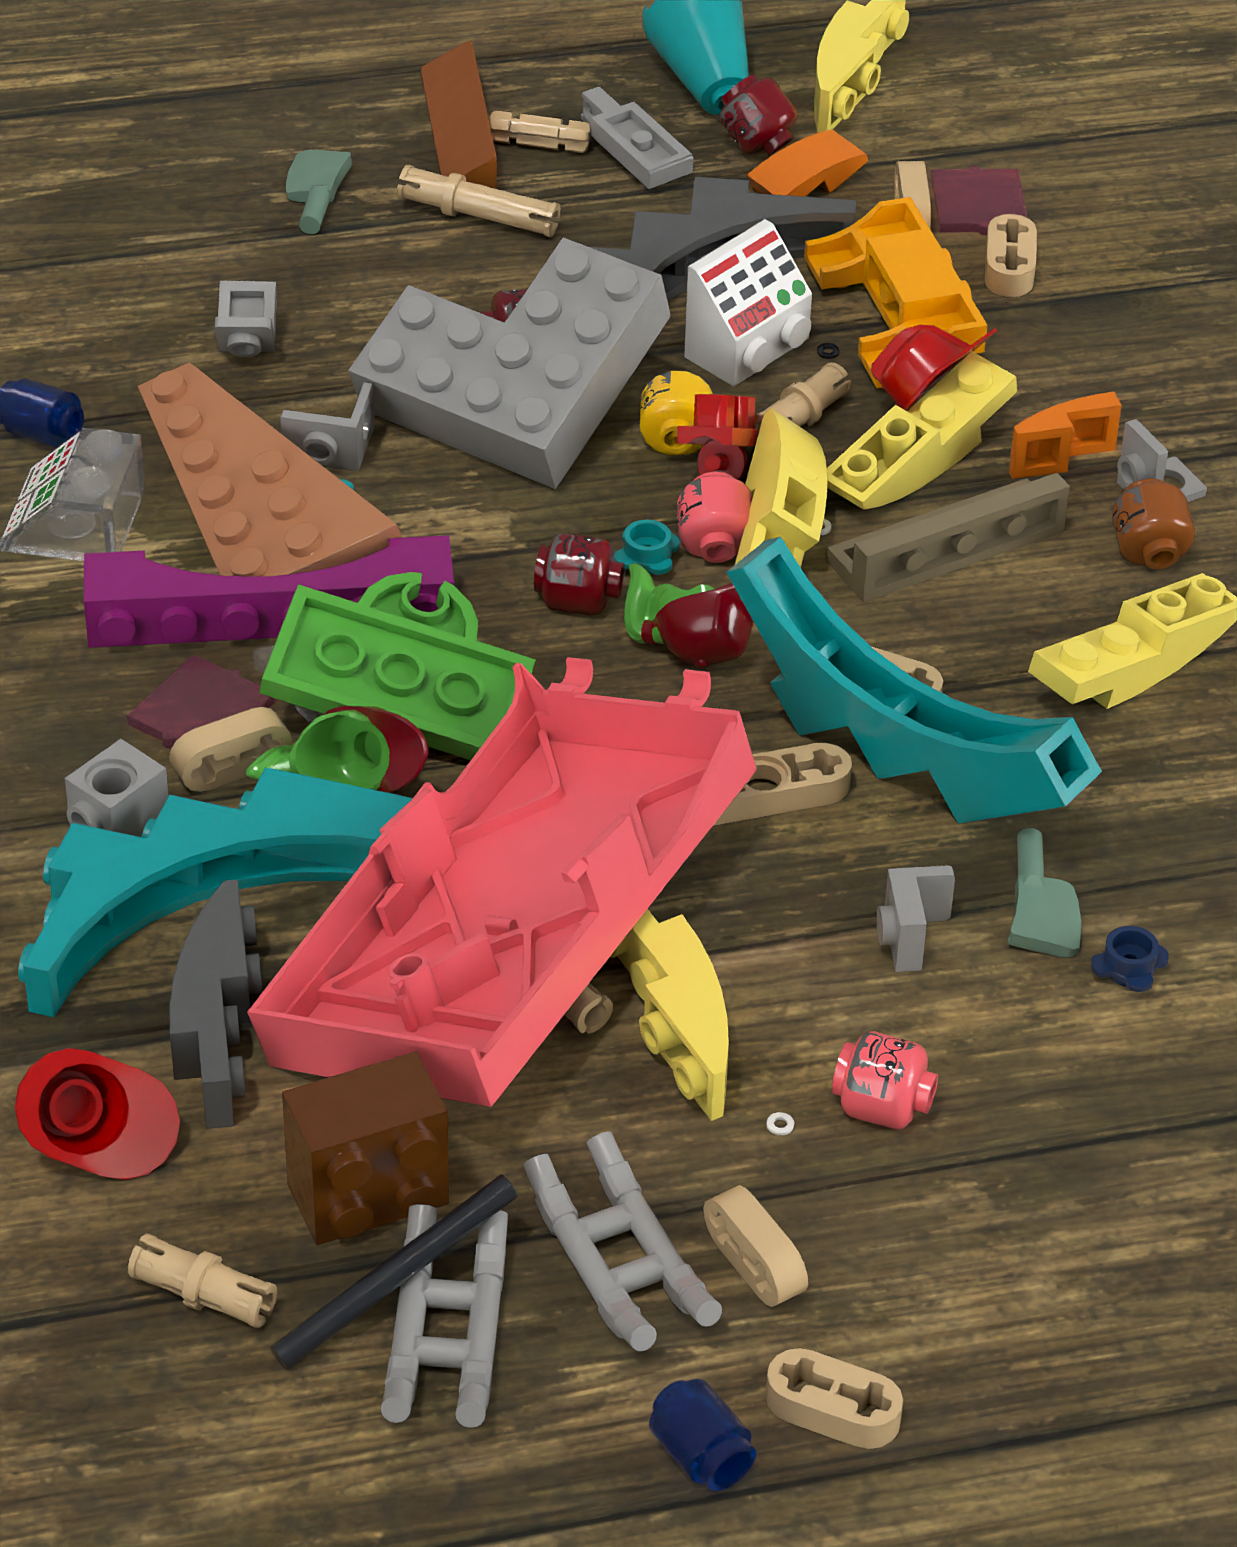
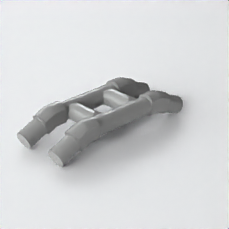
M611 1131L600 1133L586 1142L599 1171V1180L612 1204V1207L578 1218V1211L571 1202L564 1184L560 1183L548 1154L535 1156L523 1164L524 1171L536 1196L535 1202L551 1234L559 1240L597 1303L598 1312L617 1337L625 1339L637 1351H645L655 1343L657 1336L655 1328L641 1315L640 1308L631 1300L628 1293L663 1281V1288L671 1301L683 1313L690 1314L701 1326H712L720 1319L722 1315L721 1304L706 1290L705 1284L696 1276L691 1266L686 1264L643 1197L642 1189L636 1181L628 1161H624ZM631 1230L647 1256L609 1269L594 1243Z
M429 1205L409 1206L404 1246L436 1223L437 1209ZM500 1210L479 1226L473 1282L431 1279L432 1261L400 1285L391 1356L389 1357L385 1391L381 1405V1413L388 1421L398 1423L409 1417L417 1390L419 1366L462 1368L455 1413L456 1419L461 1425L468 1428L477 1427L483 1423L491 1392L495 1341L505 1268L508 1213ZM426 1308L470 1311L467 1338L455 1339L423 1336Z

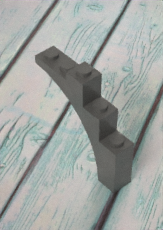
M695 177L690 215L635 211L630 250L590 248L661 274L667 301L687 290L689 265L764 219L774 224L793 259L804 258L805 241L835 234L855 223L856 200L748 193L749 180Z

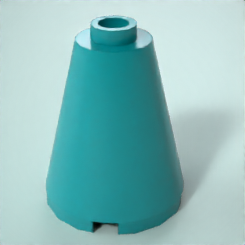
M655 0L649 10L645 4L642 11V28L648 41L700 106L710 114L720 115L721 110L725 106L721 98L732 87L749 76L742 0Z

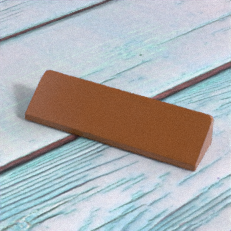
M467 41L421 67V78L440 175L447 177L451 173L461 174L466 177L467 182L497 189V158L473 43L472 41Z

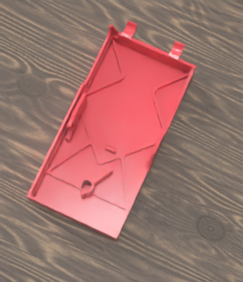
M568 657L566 659L565 678L561 683H551L548 690L543 688L522 663H516L512 667L515 677V692L512 704L454 784L445 792L440 793L434 789L431 783L425 782L413 799L379 829L381 835L371 845L368 857L247 1011L269 1066L332 1077L417 1051L441 1098L492 1107L757 770L740 712L702 707L707 701L711 690L710 672L685 669L683 671L684 681L680 694L678 696L669 695L666 702L663 703L584 694L589 688L593 677L592 660Z

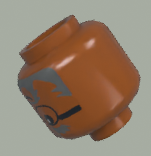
M1142 479L1130 484L1112 507V522L1120 552L1127 561L1133 564L1146 565L1151 569L1170 567L1189 551L1195 541V528L1187 498L1177 486L1159 479Z

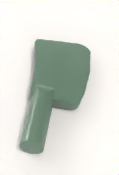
M310 149L296 155L288 171L286 194L287 198L291 201L306 202L299 221V227L304 233L316 234L320 230L329 202L334 200L340 183L352 167L350 152Z
M1034 828L1023 829L1017 834L1018 878L1015 884L1013 922L1007 942L1011 946L1057 957H1073L1080 948L1082 924L1075 889L1066 881L1044 877L1042 833Z

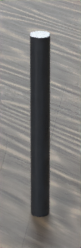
M500 1174L270 1346L277 1361L285 1370H289L518 1198L513 1185L504 1175Z

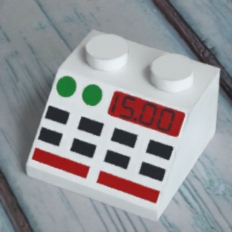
M764 219L688 266L684 357L733 387L754 373L762 371L768 364L793 348L799 347L804 341L809 339L812 293L773 223Z

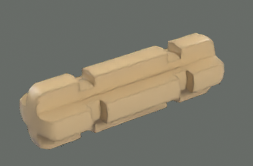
M504 111L492 112L489 119L493 142L510 144L511 139H516V145L559 150V145L565 146V151L585 153L591 141V128L587 122L569 120V125H564L563 119L520 114V119L514 118V113Z

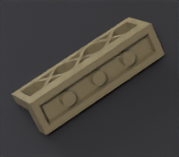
M1058 473L1034 481L1025 478L827 547L826 561L861 601L866 602L1064 532L1070 486Z

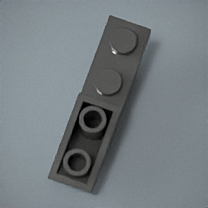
M238 880L224 881L206 902L193 923L182 947L172 983L170 1041L174 1080L202 1078L206 1129L234 1126L232 1098L245 1097L242 1056L228 1057L227 1047L240 1046L239 1023L251 1022L247 1013L250 1009L249 995L262 994L259 953L245 954V946L257 945L254 906L240 907Z

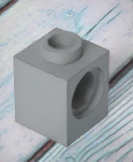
M122 739L116 741L65 778L68 805L67 818L70 825L77 823L140 837L143 834L147 821L150 818L157 819L168 798L166 768Z

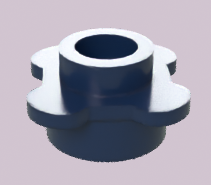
M1122 926L1108 934L1103 953L1092 957L1091 969L1099 977H1110L1114 982L1126 986L1131 991L1143 992L1152 987V976L1155 971L1168 964L1169 954L1163 946L1159 945L1156 937L1148 930L1137 926Z

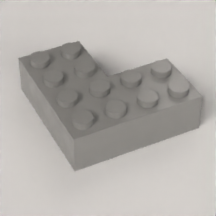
M563 237L505 323L408 285L348 372L358 397L364 382L373 383L375 416L556 489L671 317L662 276Z

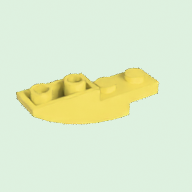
M847 0L836 12L824 32L817 56L814 95V119L817 133L834 129L842 119H848L854 107L864 96L874 92L881 74V67L876 63L881 59L883 52L895 40L903 37L907 29L909 12L905 10L906 0H871L866 6Z
M972 351L908 411L895 405L827 468V488L863 510L889 504L921 489L962 460L982 442L980 426L1017 393L1016 376Z
M770 408L764 413L745 483L752 493V502L748 523L744 528L735 564L762 542L781 537L801 568L804 553L817 544L820 539L827 499L826 459L816 437Z
M1201 573L1123 601L1117 622L1034 651L1028 672L1071 704L1092 697L1106 709L1137 696L1172 675L1217 640L1237 621V597L1226 590L1225 585L1221 581Z
M647 909L610 957L614 958L617 956L630 973L636 992L645 1000L644 1015L639 1019V1027L646 1046L653 1054L660 1053L673 1070L681 1093L689 1100L695 1099L709 1119L713 1121L723 1117L727 1084L728 1018L722 989L710 958L685 917L681 914L658 923Z

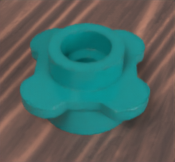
M635 521L628 525L622 533L624 544L621 550L615 552L614 557L616 562L625 563V569H629L630 564L637 563L647 570L649 574H666L672 569V560L670 558L673 552L679 550L680 540L671 533L665 524L659 521Z

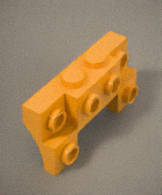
M911 197L881 201L853 225L835 234L805 241L804 259L822 290L845 288L853 284L864 283L890 329L875 335L859 338L858 356L876 388H882V385L872 375V363L891 340L906 328L920 324L935 325L969 345H972L987 334V323L972 300L968 283L965 280H960L953 268L949 251L946 248L940 247ZM986 342L973 352L976 354L985 352Z

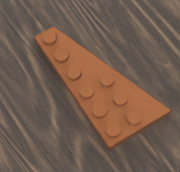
M190 362L174 370L163 372L156 378L138 386L220 575L244 577L277 576L326 569L356 561L389 547V538H403L395 522Z

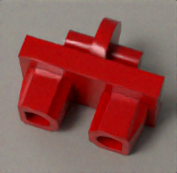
M695 394L694 426H678L677 443L704 445L699 451L697 459L700 475L708 472H723L742 481L747 473L749 464L748 456L743 446L755 447L760 429H754L755 397Z

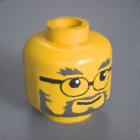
M669 371L657 375L647 383L641 394L640 432L645 442L655 451L667 455H688L696 453L704 446L675 442L677 441L678 426H694L695 394H713L710 386L701 377L687 371Z

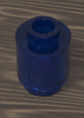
M22 378L18 381H7L0 388V424L4 425L9 433L59 448L81 431L84 423V412L81 408L80 399L75 393L28 378Z
M703 1379L679 1380L671 1383L658 1394L653 1403L649 1429L692 1481L698 1484L705 1483L710 1490L720 1491L734 1485L745 1476L756 1459V1449L751 1444V1432L707 1381Z

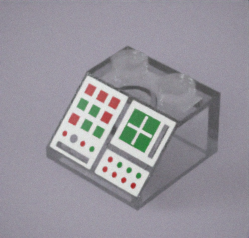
M82 428L31 466L1 536L0 551L84 561V553L122 552L145 492L141 435L115 432L109 429Z

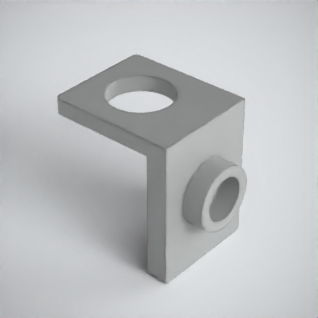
M363 383L351 419L283 410L280 417L281 434L322 466L359 471L375 426L373 383Z
M1137 419L1125 423L1121 456L1117 465V483L1124 490L1130 484L1142 479L1153 478L1164 481V476L1179 480L1183 484V488L1180 490L1186 496L1187 502L1206 496L1207 487L1177 457L1167 459V449Z

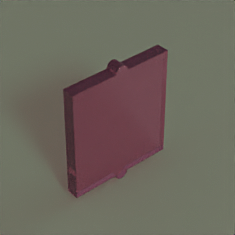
M971 166L969 169H931V184L940 233L978 232L980 235H987L990 221L997 216L1016 214L1028 218L1018 169H980L977 166Z
M192 655L127 715L128 725L161 740L163 746L169 749L173 747L174 743L183 734L192 729L258 707L270 708L276 702V698L260 694V685L241 677L239 670L232 669L228 671L198 656Z

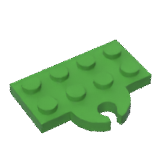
M407 572L386 576L369 586L358 603L298 584L262 677L259 693L323 714L330 709L342 706H375L383 708L413 723L425 736L428 747L472 760L512 704L515 692V677L512 667L516 663H522L532 674L536 659L477 641L478 619L472 604L454 585L447 581H444L439 588L436 600L438 610L423 612L414 608L409 602L418 597L422 573Z

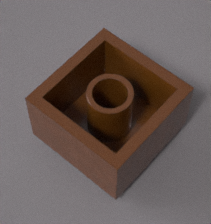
M417 1051L282 1091L287 1185L316 1246L340 1238L354 1237L368 1229L407 1218L409 1206L429 1205L438 1208L449 1204L448 1110Z

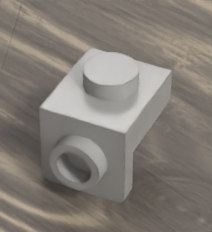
M220 281L218 317H215L214 328L218 351H227L239 357H252L260 352H275L276 282Z
M951 866L888 869L885 905L877 907L876 923L880 946L890 945L895 972L922 970L926 922L946 921L951 917L955 882Z

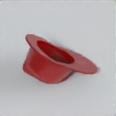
M920 324L906 328L891 340L872 363V375L882 385L895 404L908 411L932 383L961 362L969 353L985 343L998 330L994 328L972 345H969L935 325Z
M65 1048L47 1053L32 1064L18 1085L14 1106L18 1128L31 1147L52 1159L103 1177L127 1180L147 1175L166 1161L177 1143L180 1118L175 1099L164 1084L143 1070L87 1050Z

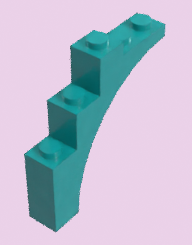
M781 537L762 542L726 572L782 672L770 684L798 735L849 726L877 779L929 770L958 824L1065 807L1102 772L1073 717L1030 719L993 713L955 700L913 678L878 653L837 615L808 580Z
M265 767L254 790H246L242 795L238 809L169 795L157 819L150 818L147 821L142 837L72 823L60 846H53L47 854L43 868V881L46 885H50L51 900L45 911L43 929L35 944L28 943L25 946L19 962L18 978L26 986L29 1012L55 1017L78 981L111 949L148 924L195 902L211 898L224 881L238 880L239 890L293 881L348 882L368 857L371 845L381 835L379 829L413 798Z

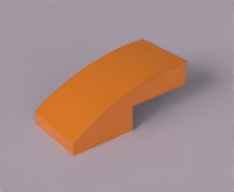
M831 129L792 143L759 164L747 174L752 189L759 194L806 197L817 186H820L830 194L869 160L866 153Z
M1116 393L1095 394L1060 403L1042 410L1014 426L1009 466L1011 478L1017 479L1064 473L1068 471L1070 456L1115 451L1122 406Z

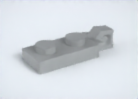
M601 87L582 92L583 113L581 114V119L590 124L591 136L648 189L693 173L692 153L635 102L620 106Z

